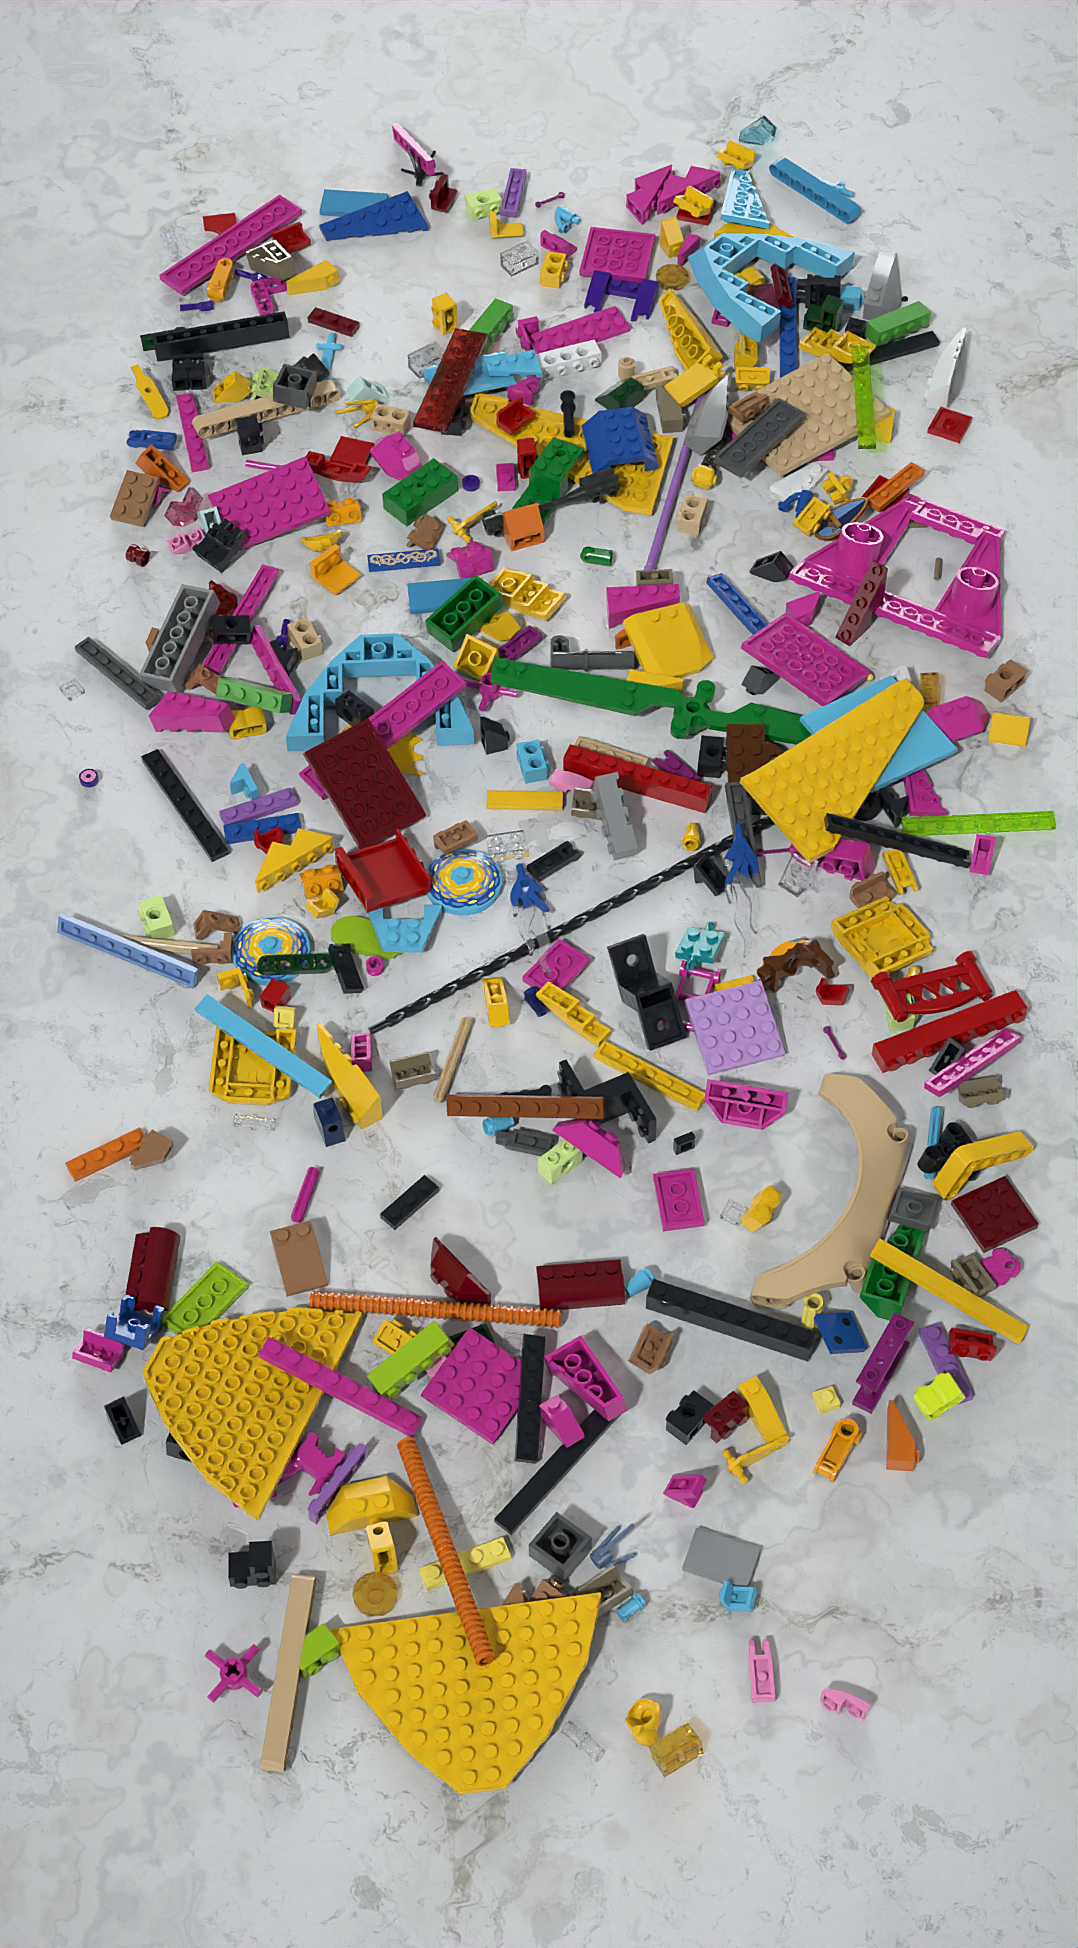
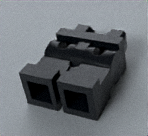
M807 274V279H798L797 290H805L806 292L797 291L796 303H805V308H809L810 304L822 306L828 295L840 298L841 275H834V278H826L820 275L812 276V274Z
M200 349L193 350L192 354H185V351L177 350L176 354L173 355L171 374L173 391L188 390V382H190L191 390L206 389L204 355Z
M226 518L219 525L215 522L206 533L205 538L199 544H195L192 547V550L199 558L210 564L220 573L224 572L231 563V558L243 547L241 541L246 535L239 527H236L230 533L234 525Z

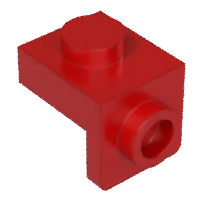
M279 826L264 834L258 829L254 831V844L265 854L268 853L272 842L285 844L284 833Z
M821 978L819 985L816 987V995L822 1005L844 1006L850 992L847 985H830L826 978Z

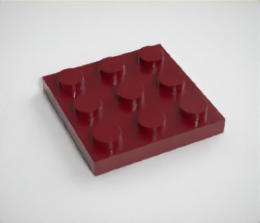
M1006 1176L951 1201V1206L983 1253L1038 1228V1222Z

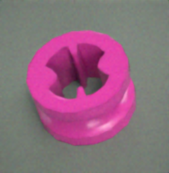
M377 956L368 958L366 961L367 973L371 976L381 975L384 971L383 960Z

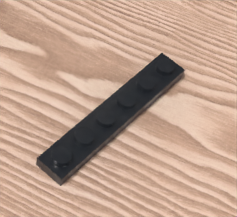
M524 1334L522 1339L514 1458L516 1462L532 1464L538 1462L541 1416L539 1405L542 1401L545 1336Z

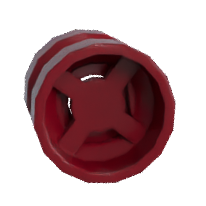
M132 544L128 547L125 557L126 560L136 562L138 566L144 567L149 562L151 554L149 550L140 549L138 545Z

